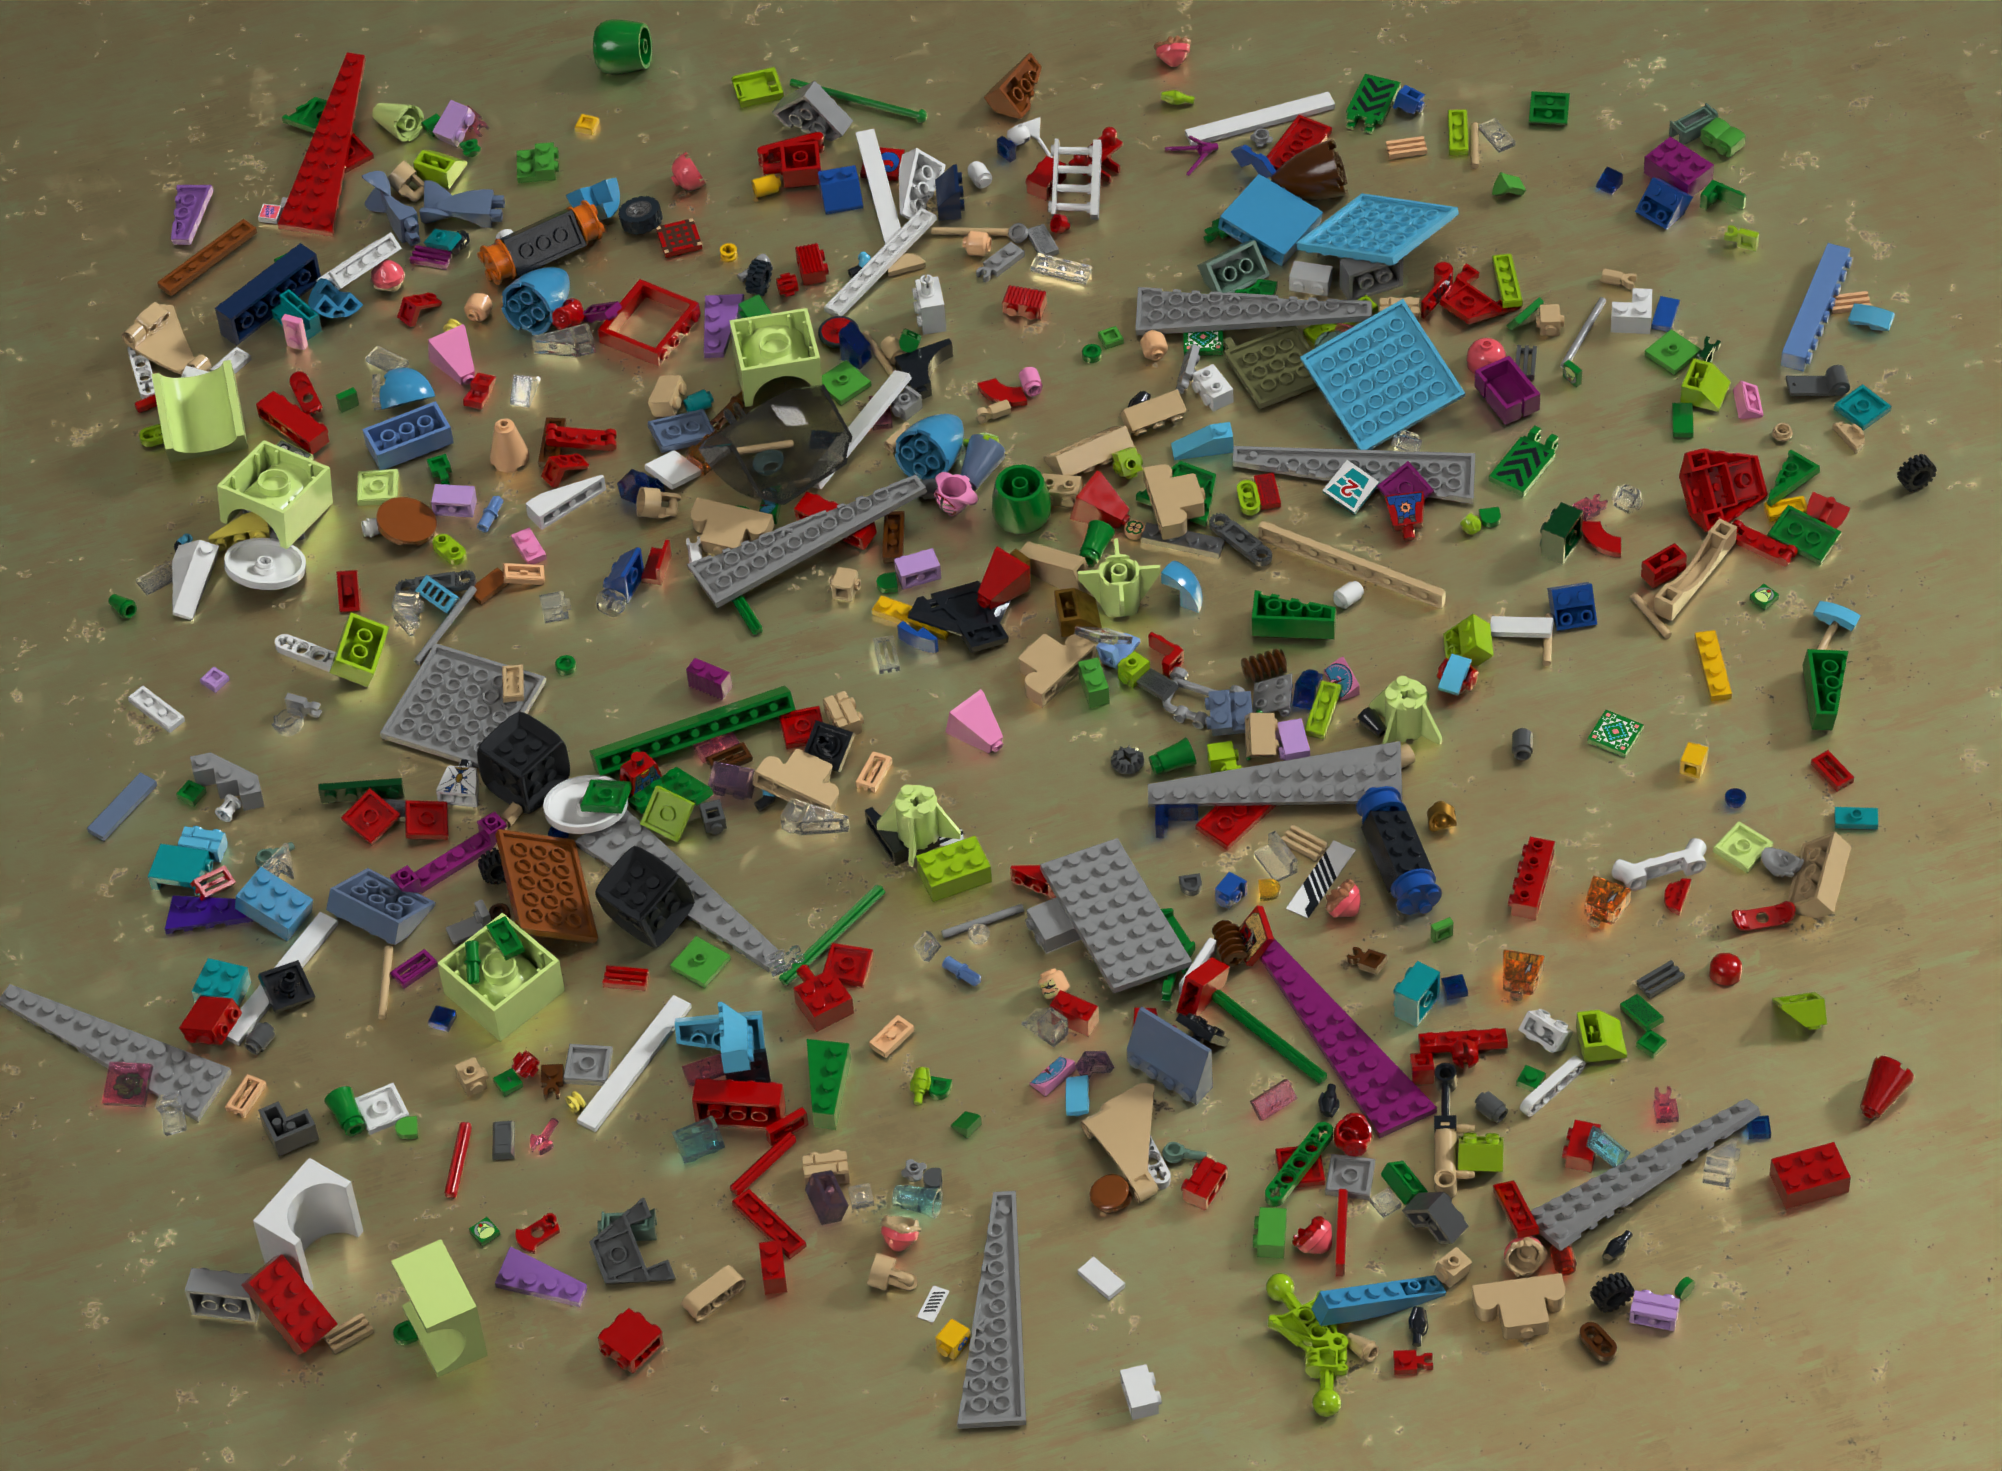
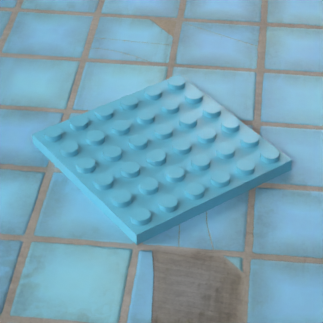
M1362 193L1296 242L1297 250L1306 251L1307 253L1314 252L1321 253L1322 255H1334L1338 258L1347 257L1354 260H1366L1371 263L1379 262L1386 265H1395L1400 259L1407 256L1409 252L1417 248L1422 242L1429 239L1431 235L1459 215L1458 207Z
M1404 299L1300 357L1303 365L1359 450H1372L1465 397L1464 390Z

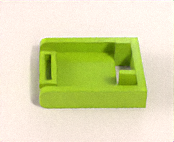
M775 67L735 75L731 78L741 108L781 100L784 97ZM774 81L775 85H770L769 89L767 82Z

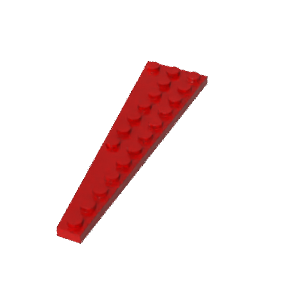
M346 53L279 219V229L333 237L337 219L336 213L339 208V197L342 192L341 186L345 176L352 138L353 121H355L356 116L355 110L356 106H358V94L361 89L365 68V55Z

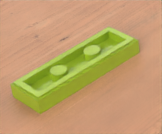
M1448 110L1449 156L1469 154L1467 110Z
M1326 681L1320 682L1304 729L1306 736L1319 739L1325 738L1342 689L1340 684Z

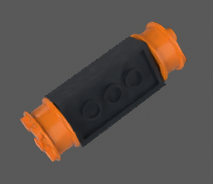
M582 200L581 205L574 208L569 206L549 217L500 239H496L494 244L490 246L482 245L480 252L477 254L479 260L486 268L485 275L489 281L493 280L496 285H500L504 279L509 277L514 279L516 276L523 275L587 246L588 241L595 238L598 240L602 239L605 229L598 220V212L595 205H590L586 200Z

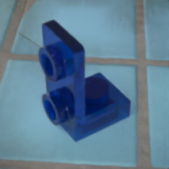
M1311 669L1302 672L1295 683L1292 707L1311 710L1316 697V690L1323 679V674Z
M1155 805L1156 838H1164V829H1169L1168 821H1197L1198 805Z

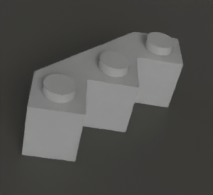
M211 752L190 756L193 775L197 784L201 786L216 784L220 799H224L228 794L233 796L240 795L244 811L264 807L258 775Z

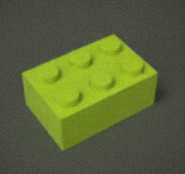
M350 613L344 625L329 673L368 687L374 676L389 627Z
M976 836L916 856L917 872L932 902L992 882L991 866Z

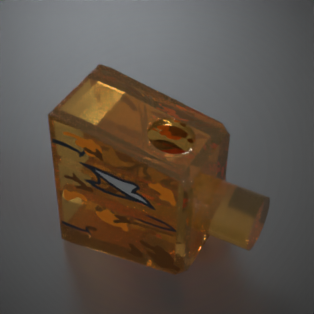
M1593 876L1585 901L1584 914L1589 917L1588 924L1595 928L1599 927L1601 922L1614 924L1629 906L1632 889Z
M1510 950L1503 951V990L1510 992L1512 1000L1521 1001L1523 994H1534L1544 971L1545 956Z

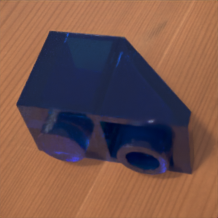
M850 321L840 330L838 335L841 360H847L854 367L861 369L872 358L871 344L856 325Z
M631 469L617 483L621 498L636 504L638 491L641 487L658 488L661 492H665L664 484L658 478H653L634 469Z

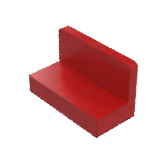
M665 540L662 549L651 547L641 577L642 583L662 586L672 556L670 540Z

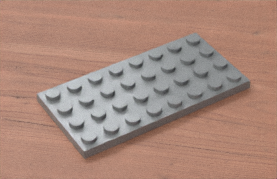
M1118 838L1040 864L1042 874L1113 994L1191 966L1192 960Z

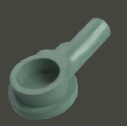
M289 842L279 848L262 849L257 853L255 863L258 867L270 868L275 865L276 858L294 850L295 846L292 842Z
M1169 1142L1163 1148L1162 1155L1166 1161L1177 1163L1183 1158L1202 1160L1205 1156L1207 1157V1152L1193 1151L1184 1148V1145L1177 1142Z

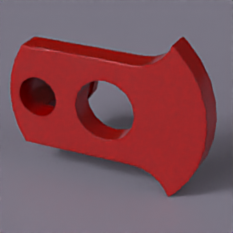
M547 1213L546 1216L544 1215L543 1218L522 1230L516 1229L515 1235L519 1247L526 1252L535 1254V1250L539 1245L560 1233L556 1215ZM535 1230H542L544 1232L541 1237L536 1238L532 1236Z

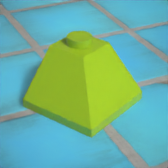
M1816 992L1772 998L1774 1004L1803 1026L1808 1027V1030L1821 1029V1025H1827L1825 999Z

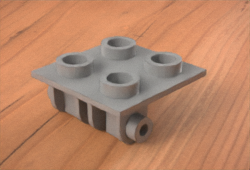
M1290 673L1254 683L1253 713L1256 710H1261L1264 713L1278 710L1281 716H1288L1291 713L1293 674Z

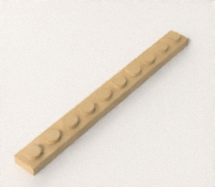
M1262 521L1259 525V540L1437 608L1442 609L1445 605L1446 590L1438 586L1414 579L1401 572L1393 571L1382 565L1367 561L1364 558L1356 557L1327 544H1322L1311 538L1277 527L1274 524Z

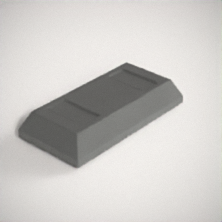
M515 1121L493 1122L492 1160L515 1159Z

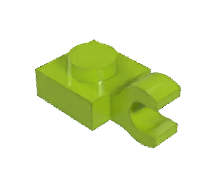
M1728 225V231L1724 234V240L1737 242V247L1756 252L1759 233L1740 228L1738 231L1735 226Z

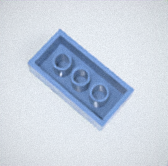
M436 401L362 429L365 445L379 470L388 469L454 443L451 427Z

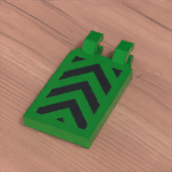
M1365 74L1346 110V121H1348L1346 128L1354 130L1360 119L1365 121L1364 125L1366 128L1364 133L1372 134L1376 124H1383L1401 89V82Z
M1534 425L1529 431L1528 436L1520 437L1489 475V481L1524 497L1555 459V450L1559 445L1557 443L1559 437L1551 434L1546 439L1545 445L1538 442L1541 439L1539 434L1541 428Z

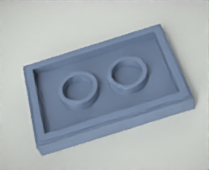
M704 409L648 421V428L661 453L718 440V435L714 427L711 426Z

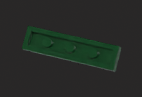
M402 778L318 784L321 803L358 801L369 788L383 799L405 797Z

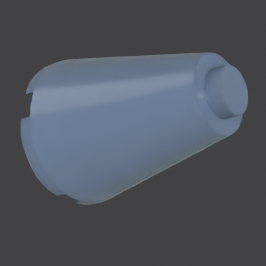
M974 434L969 439L960 474L970 479L969 482L973 491H976L1006 457V454H1004L1006 450L1000 443L992 438H989V440L982 439L984 435Z

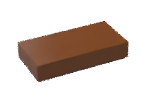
M496 568L478 581L474 586L477 591L472 598L482 605L510 583L503 582V571Z

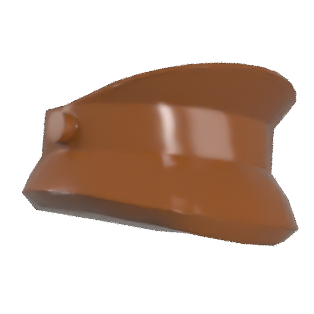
M1108 1174L1095 1181L1089 1193L1091 1202L1098 1210L1104 1213L1118 1212L1127 1207L1132 1200V1194L1127 1181L1118 1174Z

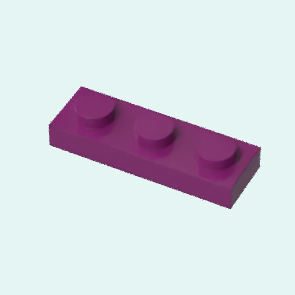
M618 301L590 305L583 312L585 317L582 323L601 322L607 319L610 321L618 315L617 312L622 307Z

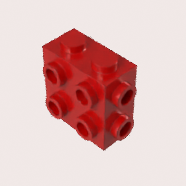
M200 996L179 1029L183 1033L184 1038L190 1043L222 1045L237 1023L242 1011L233 998Z
M630 1308L624 1313H620L615 1318V1321L608 1328H604L598 1336L600 1352L607 1358L611 1357L621 1369H627L632 1374L664 1344L662 1330L656 1324H650L646 1321L640 1312L635 1313Z

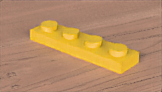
M881 595L872 608V615L897 624L904 621L917 631L924 627L939 639L946 640L950 634L948 631L909 619L908 615L913 606Z
M1716 631L1695 632L1694 638L1710 700L1732 699V692Z

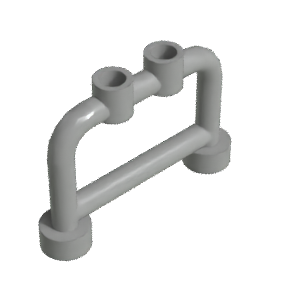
M1174 667L1170 674L1172 681L1177 683L1178 687L1209 696L1208 691H1218L1187 681L1186 679L1189 674L1181 667ZM1232 685L1229 689L1230 693L1245 691L1238 685ZM1174 693L1166 701L1162 700L1163 707L1166 711L1174 714L1173 718L1175 721L1183 723L1186 718L1193 720V726L1198 729H1203L1205 724L1207 725L1206 717L1208 715L1206 713L1189 711L1183 705L1178 707L1172 705L1170 701Z

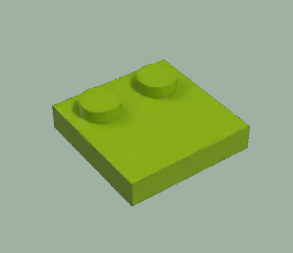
M655 786L640 825L678 842L695 803L663 787Z

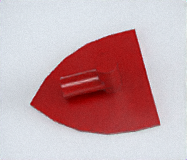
M1812 492L1806 510L1808 515L1837 529L1847 517L1850 507L1836 502L1832 496L1827 498Z

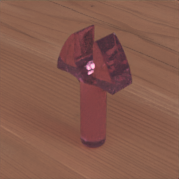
M551 1118L541 1135L531 1134L530 1145L532 1153L536 1146L542 1142L543 1145L539 1148V1155L547 1153L554 1147L553 1141L548 1139L559 1123L557 1119Z

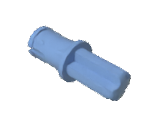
M493 496L488 507L484 508L483 516L477 524V528L480 531L488 532L493 520L497 519V513L504 502L500 496Z
M951 956L944 959L942 967L955 974L957 979H963L972 986H977L981 983V976L969 969L967 964H961Z

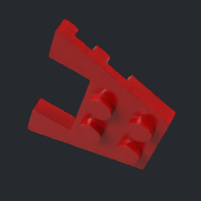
M1467 263L1463 266L1462 272L1456 276L1454 283L1449 286L1440 299L1442 307L1468 325L1522 308V306L1503 308L1501 299L1495 302L1470 285V283L1479 278L1480 272Z

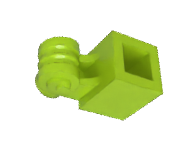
M1232 741L1207 744V758L1211 773L1242 768L1241 765L1236 763V761H1239L1238 749L1233 748Z

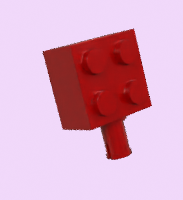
M818 141L780 144V162L763 163L764 176L770 174L783 175L784 188L819 184L818 171H821Z
M802 965L797 969V975L802 979L803 983L793 987L795 1003L816 1032L854 1014L853 999L832 969L817 976L812 973L808 965Z

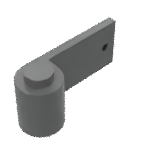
M1842 365L1829 367L1825 376H1786L1785 378L1790 396H1843L1850 390L1847 372Z

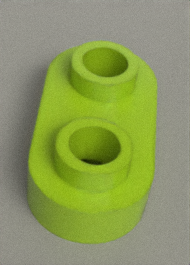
M161 424L146 427L140 431L139 438L143 446L152 447L164 443Z
M1251 480L1239 482L1237 485V497L1242 513L1245 515L1257 514L1261 508L1257 485Z
M439 534L434 537L432 541L434 551L448 563L459 565L466 560L465 548L451 536Z

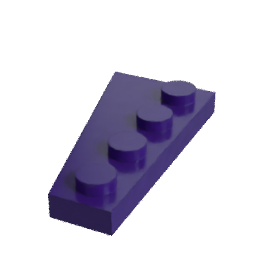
M172 896L165 933L173 934V931L182 929L184 932L193 931V928L203 926L206 929L214 928L215 925L223 923L228 926L253 922V920L235 909L236 899L209 897L201 901L199 897Z

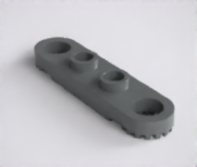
M1216 513V515L1213 514L1210 517V529L1219 537L1224 538L1228 544L1258 566H1266L1271 563L1272 551L1270 548L1263 545L1259 539L1246 529L1232 521L1224 513ZM1222 521L1224 522L1223 526H1217V524L1215 525V522ZM1265 554L1267 555V557L1262 559L1259 558L1257 555Z
M470 570L428 575L451 592L468 590L470 586L476 585L475 574ZM425 576L399 581L395 586L397 596L401 599L422 597L415 590ZM465 578H470L466 583L461 582ZM428 582L422 591L426 593L432 583ZM435 586L429 596L434 595L438 587ZM410 587V589L406 590L407 592L401 591L403 588Z

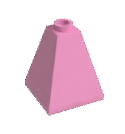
M464 324L428 339L430 362L460 385L470 384L475 377V370Z
M981 689L949 712L946 727L947 734L987 753L997 752L1003 747V735Z

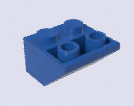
M1652 177L1635 212L1668 230L1684 215L1693 197L1662 179Z
M1584 582L1547 588L1550 610L1557 631L1597 625L1592 583Z

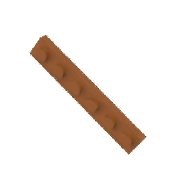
M242 219L157 282L158 288L169 296H173L257 234L256 227Z

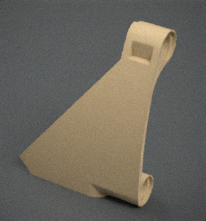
M1140 1083L1105 1102L1099 1112L1080 1122L1084 1134L1089 1139L1095 1137L1120 1168L1127 1180L1134 1200L1139 1204L1156 1195L1159 1190L1148 1171L1155 1085Z

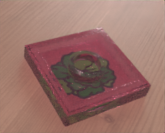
M110 1062L102 1103L112 1106L146 1107L153 1066L144 1063Z

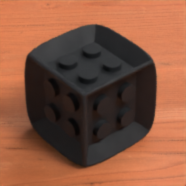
M516 712L503 721L481 742L477 750L479 771L486 787L510 805L514 802L520 805L523 813L526 814L540 808L548 792L570 776V762L564 741L552 729L524 712Z
M638 846L631 847L618 859L600 881L595 891L596 898L602 909L617 925L653 948L662 945L690 913L695 903L694 895L685 880L665 862Z

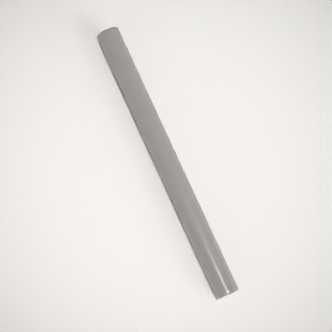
M1599 298L1561 362L1560 367L1562 369L1564 362L1567 360L1572 361L1603 309L1606 303L1605 298Z
M474 586L468 588L413 661L417 665L423 662L434 644L440 640L476 593L477 589Z

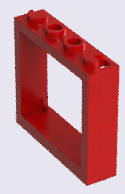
M639 279L619 303L622 308L617 312L618 315L610 321L608 319L605 320L599 327V342L659 367L665 359H668L673 349L678 347L682 338L689 333L695 322H698L701 316L699 303ZM645 298L683 312V315L656 348L617 333Z

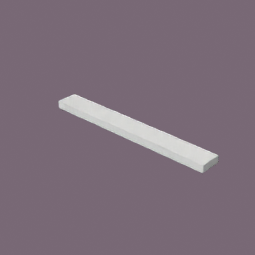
M1328 91L1185 130V135L1191 146H1197L1198 144L1190 140L1189 136H1193L1203 142H1212L1295 120L1298 115L1306 117L1335 109V103Z
M869 129L856 132V138L883 240L886 244L901 227L875 130Z
M921 208L824 306L825 312L833 316H843L937 220V216Z
M894 370L804 480L806 486L822 489L912 379L909 373Z
M319 912L274 968L299 960L303 968L338 926V920ZM261 984L241 1007L242 1014L226 1037V1040L240 1046L271 1008V1004Z
M674 995L670 998L579 1115L577 1124L594 1132L599 1129L674 1032L675 1018L685 1017L691 1010V1003Z

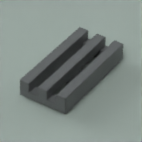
M1517 345L1516 364L1518 367L1520 366V355L1524 353L1523 373L1529 380H1534L1537 346L1529 348V345H1525V348H1521V345ZM1528 354H1532L1530 375H1527Z
M1670 960L1638 979L1636 985L1651 999L1683 980L1685 974L1680 972L1679 967L1674 966V962ZM1675 974V976L1664 982L1665 979ZM1656 984L1658 985V986H1656L1655 988L1651 989L1650 991L1648 990V989H1650L1651 987L1655 986Z

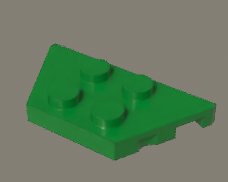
M314 97L306 104L297 107L296 112L290 116L287 114L283 115L282 121L285 124L315 133L327 101Z

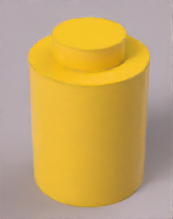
M775 174L751 180L756 198L777 193L779 188L782 187L779 176L776 177Z

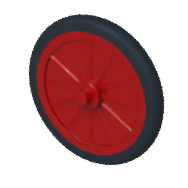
M835 316L828 318L820 325L818 336L821 342L829 347L843 348L857 340L859 326L849 317Z

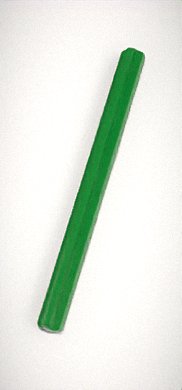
M875 885L780 975L779 980L786 986L791 984L798 977L796 971L800 966L811 965L831 943H834L885 894L883 887Z
M1218 989L1212 994V1000L1317 1083L1322 1084L1327 1079L1326 1072L1224 992Z

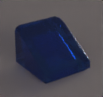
M1606 167L1596 184V188L1613 195L1623 184V174L1610 167Z

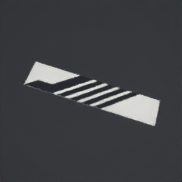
M1333 840L1286 909L1309 918L1356 850Z

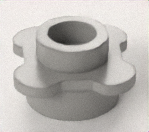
M1264 128L1255 130L1254 134L1250 136V139L1256 143L1257 147H1263L1267 143L1273 142V138L1269 136V131Z
M909 1159L906 1161V1167L901 1171V1175L912 1182L920 1181L923 1177V1171L927 1169V1166L923 1162L918 1163L913 1159Z

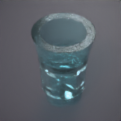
M898 1185L895 1186L893 1191L892 1204L893 1206L901 1207V1209L937 1218L942 1206L943 1191L942 1188Z

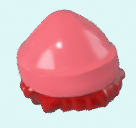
M1316 1216L1306 1229H1298V1235L1293 1236L1292 1244L1303 1253H1326L1332 1246V1225L1322 1216Z

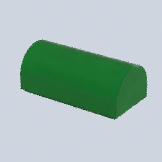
M905 328L900 336L899 346L905 352H913L917 349L922 336Z

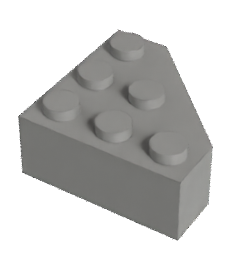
M816 81L784 96L772 111L784 126L790 128L796 126L801 128L802 132L808 134L821 132L825 139L829 141L843 136L853 122L848 114L841 109L835 100Z

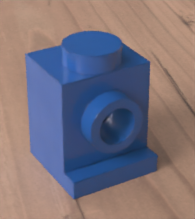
M1404 85L1396 96L1393 108L1397 109L1399 107L1405 112L1412 114L1416 112L1421 113L1425 106V102H1423L1425 94Z
M1228 872L1215 888V902L1221 907L1228 909L1234 903H1238L1242 895H1247V881L1231 872Z

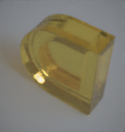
M1274 879L1258 880L1260 901L1274 900L1280 896L1281 886L1278 881Z

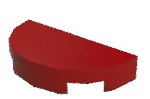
M1682 878L1673 884L1670 883L1665 889L1664 902L1667 909L1673 914L1680 916L1692 879Z

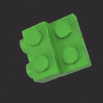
M554 142L535 144V149L517 151L518 183L556 180V172H559V163L555 159L559 158L558 147H554Z

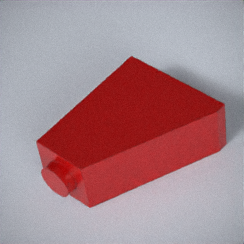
M1211 957L1186 975L1176 1012L1185 1015L1192 1013L1195 1016H1200L1211 1003L1212 994L1218 989L1221 990L1226 984L1230 966Z

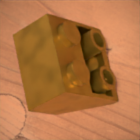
M1076 588L1054 591L1055 609L1061 637L1093 633L1087 630L1094 632L1099 631L1093 629L1102 630L1096 599L1093 596Z

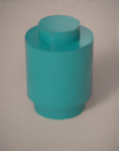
M705 389L693 393L683 400L687 412L709 409L712 407L711 403L714 402L710 391L706 392Z

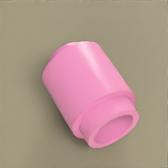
M1026 367L1021 370L1019 379L1024 392L1029 396L1040 394L1043 385L1038 370L1034 367Z

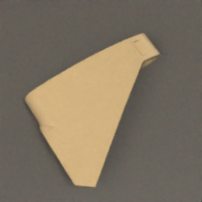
M152 303L137 316L134 324L122 333V340L130 348L154 363L182 375L185 366L208 371L212 367L206 356L201 354L196 357L193 356L173 305Z

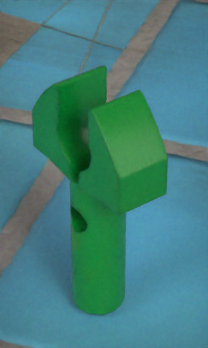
M1177 972L1169 974L1167 980H1164L1161 1001L1171 1002Z

